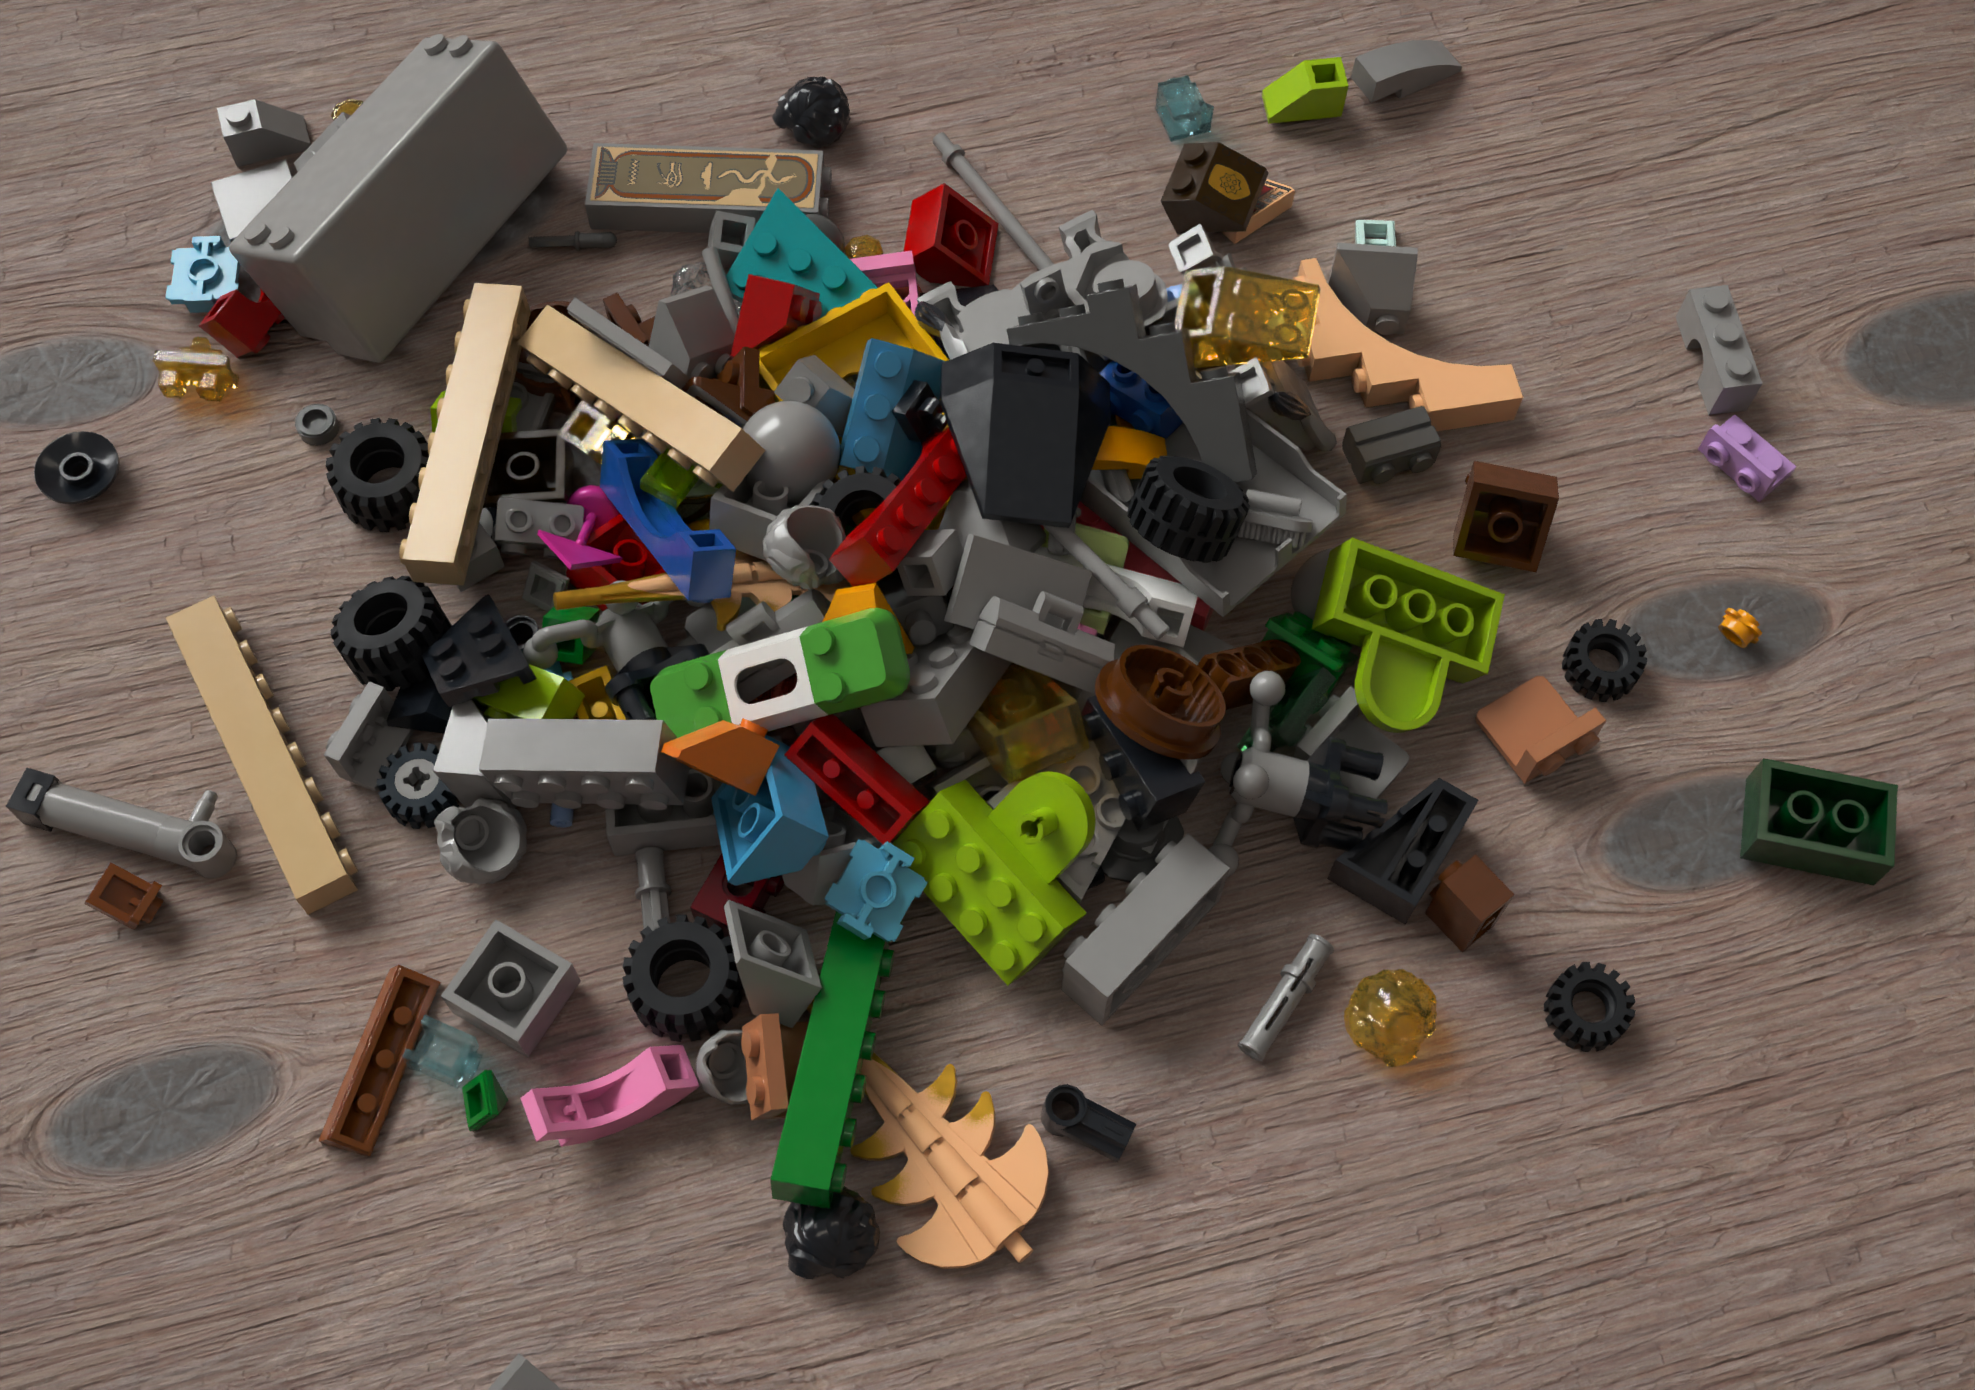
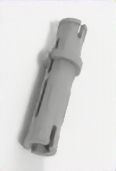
M1311 933L1293 962L1286 964L1281 970L1280 975L1282 979L1262 1007L1244 1038L1238 1043L1239 1049L1252 1059L1260 1062L1264 1060L1265 1054L1288 1022L1304 994L1313 991L1316 986L1315 977L1329 955L1334 951V947L1326 939ZM1307 965L1306 970L1304 971L1300 979L1297 981L1293 990L1290 991L1291 986L1302 972L1304 966ZM1280 1003H1282V1007L1276 1014L1275 1018L1273 1019L1267 1030H1265L1267 1023L1279 1007Z

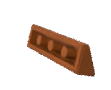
M397 965L389 970L319 1137V1142L367 1157L371 1156L441 982L401 965Z

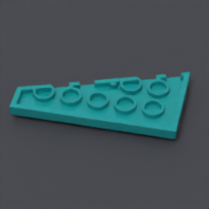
M777 188L726 275L733 299L741 303L744 297L748 274L795 284L820 294L819 301L822 304L820 318L825 316L831 309L842 307L858 299L867 290L878 288L779 188Z

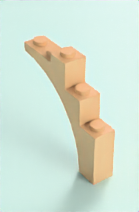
M1317 258L1301 260L1298 275L1293 277L1292 290L1295 300H1301L1303 307L1302 324L1307 329L1308 338L1311 343L1296 351V358L1299 367H1305L1309 382L1352 375L1354 391L1361 393L1365 408L1408 401L1409 409L1424 406L1431 419V425L1435 427L1436 431L1515 419L1523 395L1512 364L1492 366L1453 364L1417 355L1399 347L1363 325L1340 302L1326 282Z

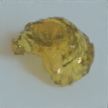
M1404 969L1382 970L1374 975L1363 978L1350 997L1349 1004L1344 1010L1346 1032L1350 1035L1355 1045L1373 1054L1376 1059H1381L1388 1067L1402 1066L1411 1062L1417 1056V1052L1420 1050V1046L1425 1038H1430L1436 1030V996L1422 978H1417L1411 972H1407Z

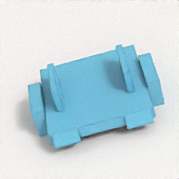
M196 236L192 238L194 248H176V250H172L170 263L174 265L171 285H167L165 296L171 304H185L190 313L209 312L220 296L235 289L238 290L240 263L231 254L229 247L225 246L221 236Z
M858 839L849 854L851 859L836 884L833 883L824 898L825 904L842 914L837 924L863 940L870 938L874 934L886 942H895L903 928V925L900 924L914 897L919 898L928 882L924 880V877L908 868L915 858L887 841L881 844L878 849L865 840Z

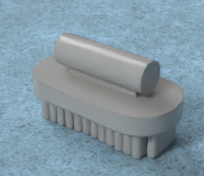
M1248 489L1246 495L1249 499L1250 509L1237 536L1249 537L1251 540L1260 539V541L1271 542L1272 544L1276 542L1277 545L1291 538L1293 548L1297 546L1298 548H1303L1307 533L1312 531L1313 520L1299 516L1302 499Z

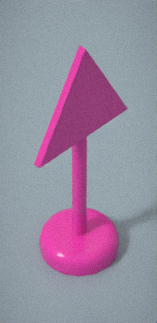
M589 485L581 487L573 492L566 504L584 507L583 526L576 542L538 530L537 535L570 570L620 563L623 557L586 545L593 531L620 514L600 486Z

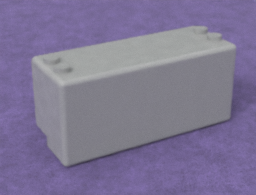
M443 34L426 37L230 243L229 250L300 336L327 341L338 355L380 363L385 360L567 153V145L499 43L495 41L469 40L466 35L455 39L445 38Z

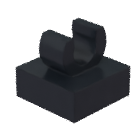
M914 380L892 410L908 440L922 443L930 431L941 433L947 425L945 415L942 414L943 410L940 400L935 397L927 382Z

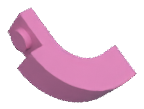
M683 1045L654 1046L647 1048L622 1068L596 1080L572 1086L531 1089L520 1099L536 1142L558 1139L560 1146L563 1147L606 1137L650 1119L675 1105L700 1086Z

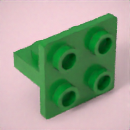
M1295 611L1293 615L1291 613H1284L1269 618L1265 624L1268 631L1262 641L1271 639L1283 641L1292 646L1301 657L1300 665L1287 683L1319 704H1325L1347 668L1354 665L1359 658L1350 652L1352 645L1332 636L1327 637L1318 631L1312 630L1313 620L1298 611Z

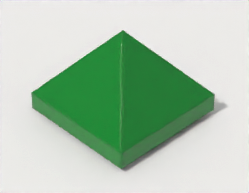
M484 1070L462 1088L469 1131H477L499 1115L508 1102V1098L492 1070Z

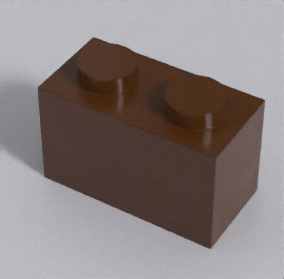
M1475 854L1463 865L1459 860H1456L1440 874L1438 879L1441 882L1429 893L1433 899L1425 914L1463 953L1495 926L1515 894Z

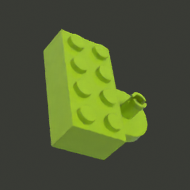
M1352 537L1329 552L1311 629L1362 647L1355 677L1357 703L1365 717L1378 728L1392 733H1404L1425 725L1434 717L1441 703L1446 678L1464 684L1488 674L1505 594Z
M1052 771L1040 772L1024 779L1009 792L994 810L966 779L939 791L892 843L915 858L908 868L924 877V880L928 882L923 892L1007 986L1032 970L1087 914L1056 879L1090 844L1095 832V811L1091 799L1083 787L1074 779L1062 773Z

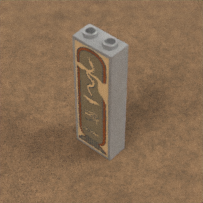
M593 143L585 207L591 229L709 233L716 210L754 217L756 225L777 188H779L805 215L818 214L829 219V198L824 197V190H831L832 170L831 167H825L823 151Z

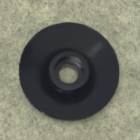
M80 431L65 434L49 443L38 456L34 467L35 482L40 491L47 498L62 504L84 503L100 496L112 485L119 471V455L113 444L107 438L97 433Z

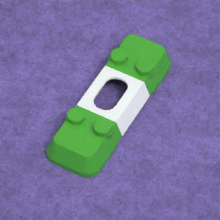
M870 608L668 666L661 670L651 682L650 691L657 720H663L677 738L722 720L740 725L743 718L764 727L768 731L896 698L908 687L910 668L900 625L896 617L888 610ZM778 659H787L794 665L797 672V684L791 693L755 704L745 703L740 698L737 691V679L743 670Z

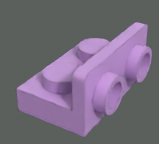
M1735 414L1721 426L1715 424L1711 427L1698 448L1711 464L1718 466L1736 482L1741 490L1749 493L1758 502L1791 476L1796 468L1792 462Z

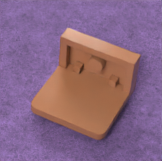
M1536 676L1481 708L1475 717L1477 724L1524 784L1540 774L1547 776L1564 764L1565 759L1573 754L1582 755L1592 749L1600 741L1597 735L1606 723V719L1596 707L1577 717L1550 682L1543 676Z
M779 1013L760 1014L742 1026L741 1046L746 1062V1095L750 1104L751 1120L786 1118L809 1021L796 1022L794 1027L790 1028L780 1024Z

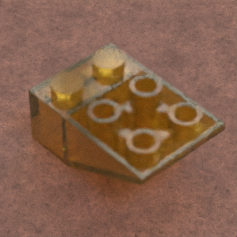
M1227 266L1186 270L1174 321L1176 330L1188 328L1195 368L1245 364L1255 357L1260 362L1308 358L1321 289L1316 284Z

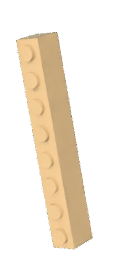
M474 283L470 299H466L464 302V324L462 332L458 331L455 336L454 347L456 355L453 365L449 364L446 370L447 389L445 397L440 398L438 401L436 431L431 432L428 438V462L426 467H422L419 472L418 484L420 492L417 503H412L409 511L410 530L408 538L403 539L400 545L399 556L401 564L406 566L413 582L464 586L522 349L517 342L526 332L531 312L523 286Z
M546 305L517 342L530 354L526 361L539 372L546 375L551 370L548 374L550 378L566 390L573 385L571 391L590 406L596 400L597 402L594 404V407L612 421H615L620 416L617 422L636 437H639L644 432L645 434L642 439L661 454L668 448L670 451L667 453V456L688 471L692 465L695 466L692 472L712 488L719 482L734 492L766 451L741 427L549 305Z
M211 596L166 617L167 623L297 902L309 915L358 891L351 876L359 872L347 848L339 851L334 839L341 836V833L330 812L322 815L317 803L324 800L323 795L314 778L311 776L305 779L300 769L306 766L307 762L296 742L288 744L284 733L291 730L281 709L277 707L272 710L267 700L274 697V693L264 674L261 673L256 676L252 669V665L258 663V660L248 641L240 642L236 635V632L242 630V627L233 609L228 607L223 610L216 597Z

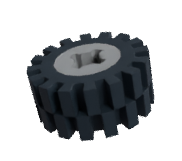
M413 743L414 751L409 752L405 745L398 748L402 754L398 759L392 753L386 758L390 767L381 765L378 772L383 779H377V787L380 791L378 794L393 818L396 817L400 824L406 826L409 822L413 829H420L421 822H425L427 828L435 827L433 819L446 808L452 806L458 808L459 805L456 801L458 798L433 772L439 753L437 746L429 743L427 750H425L422 743ZM419 780V784L414 788L413 785Z

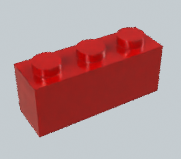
M834 714L823 716L810 722L784 754L882 844L887 841L889 843L895 841L930 802Z

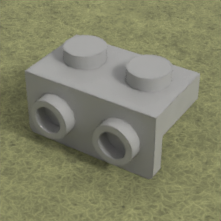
M499 498L497 501L496 524L492 529V540L496 546H501V553L527 555V549L544 550V557L559 559L537 535L538 530L576 542L583 526L584 507L572 504Z
M368 682L363 692L353 699L347 718L340 729L335 731L329 738L324 756L340 778L370 790L378 791L377 779H383L378 772L381 765L390 767L386 758L391 753L398 759L401 754L398 748L407 744L415 730L387 725L386 720L394 702L385 688L375 683Z

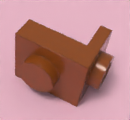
M110 862L85 901V905L135 930L141 920L150 924L164 900L156 896L162 885L155 881L150 884Z

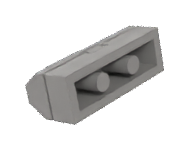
M815 589L806 591L775 612L762 601L726 625V630L733 639L711 654L821 623L831 602L820 591ZM778 659L747 668L738 676V694L745 703H749L796 673V669L787 659Z
M1045 591L1039 594L1032 611L993 596L981 611L979 616L981 621H977L969 642L970 645L984 652L1096 694V678L1101 669L1108 662L1114 660L1115 650L1114 643L1077 629L1084 612L1082 606ZM1048 613L1064 619L1060 629L1044 623Z

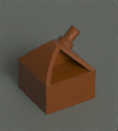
M1473 461L1471 472L1465 479L1467 487L1453 533V556L1537 573L1559 500L1557 477Z

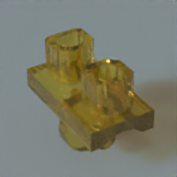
M195 337L191 343V348L180 347L179 352L156 350L153 362L160 372L158 387L167 398L181 399L185 395L187 385H197L196 391L200 398L207 401L221 402L227 388H237L240 378L238 374L232 372L228 355H223L222 350L211 349L207 337Z

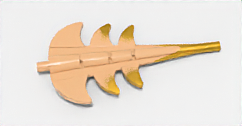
M736 550L738 555L735 557L731 597L718 598L711 601L716 613V628L719 631H724L726 625L738 617L742 597H749L756 605L764 601L775 612L791 602L792 595L800 596L808 590L788 583L787 580L783 579L772 569V566L766 560ZM667 573L601 587L553 593L556 610L611 603L687 600ZM842 580L838 584H823L813 589L820 591L831 602L836 589L853 586L849 582Z
M814 999L807 1007V1011L810 1014L812 1011ZM875 1052L871 1061L863 1060L860 1074L867 1075L865 1094L884 1123L871 1137L853 1146L850 1152L854 1157L868 1161H883L894 1158L902 1153L908 1159L903 1170L894 1179L883 1185L873 1187L871 1190L872 1195L894 1205L911 1206L923 1204L931 1199H934L938 1205L932 1218L922 1228L911 1234L898 1237L897 1244L908 1255L921 1263L941 1269L967 1268L979 1264L1004 1247L1007 1248L1018 1263L1028 1258L1033 1249L1020 1233L1040 1210L1046 1197L1050 1176L1047 1152L1034 1126L1031 1124L1026 1125L1022 1136L1013 1148L1004 1155L990 1160L984 1155L995 1131V1109L989 1092L985 1091L981 1094L978 1103L966 1116L950 1123L944 1117L950 1110L956 1096L957 1077L956 1069L952 1064L946 1065L934 1083L918 1093Z

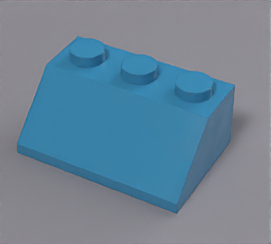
M871 338L867 340L840 445L841 458L839 465L851 469L865 466L867 472L871 474L874 467L882 468L887 477L893 473L902 481L917 462L922 453L923 446L920 442L908 440L892 410L914 380L927 382L935 397L940 400L941 365L946 361L914 349Z
M765 735L764 738L780 746L756 796L723 783L711 798L727 880L733 885L801 871L813 856H817L823 850L829 838L815 783L784 755L790 746L768 735Z

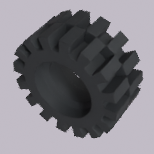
M1595 619L1592 625L1587 622L1581 626L1579 631L1575 632L1563 654L1565 658L1562 661V669H1568L1564 676L1566 681L1576 680L1572 689L1577 693L1582 688L1588 690L1585 698L1592 700L1595 693L1599 694V702H1607L1610 696H1612L1613 701L1621 699L1623 694L1627 695L1631 692L1647 665V658L1643 657L1647 650L1645 644L1637 646L1641 639L1637 632L1631 637L1627 634L1631 628L1628 625L1624 624L1620 630L1615 628L1617 620L1609 619L1606 626H1603L1602 619ZM1594 649L1610 652L1619 661V669L1615 672H1608L1597 668L1589 659V652Z
M1582 962L1578 968H1576L1575 964L1568 967L1553 983L1545 996L1548 999L1544 1003V1011L1550 1013L1545 1019L1548 1027L1555 1024L1557 1029L1553 1035L1558 1040L1562 1035L1566 1036L1568 1041L1565 1045L1572 1049L1576 1044H1580L1582 1052H1589L1593 1047L1596 1048V1052L1604 1050L1609 1044L1610 1046L1613 1045L1631 1025L1629 1023L1635 1016L1636 1010L1630 1009L1635 1004L1634 995H1626L1630 985L1627 981L1619 984L1616 978L1620 973L1614 969L1609 975L1604 973L1606 967L1604 964L1597 963L1594 968H1591L1590 962ZM1579 992H1591L1597 995L1605 1005V1018L1595 1023L1587 1022L1580 1018L1573 1008L1574 995Z

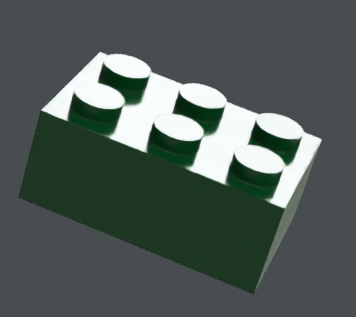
M1763 758L1746 779L1740 858L1874 886L1895 864L1898 785Z

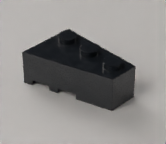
M1096 695L1089 697L1080 714V726L1085 738L1088 741H1093L1099 751L1100 768L1107 780H1113L1120 794L1118 796L1119 806L1125 818L1133 820L1139 832L1186 813L1206 782L1200 772L1197 771L1190 774L1180 759L1158 754L1129 738L1107 717Z
M1438 778L1402 806L1380 829H1373L1348 852L1345 851L1335 859L1327 879L1406 925L1479 800Z

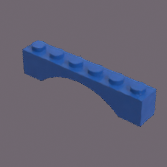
M643 439L604 440L600 488L688 601L697 603H709L713 599L730 598L736 556L734 545L720 529L692 531L684 523L669 496L658 455Z

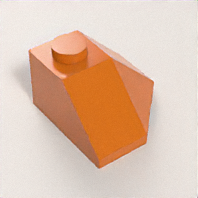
M743 718L740 725L722 720L666 742L660 752L676 758V761L717 781L756 796L780 745L764 738L768 731L767 729Z

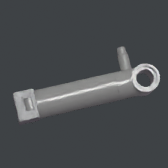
M26 768L6 805L23 824L49 832L54 827L192 868L204 878L223 876L231 870L237 857L236 848L218 825L209 821L218 798L217 793L211 790L204 792L202 798L197 801L189 820H185L62 784L55 775ZM215 844L209 853L200 856L205 847Z

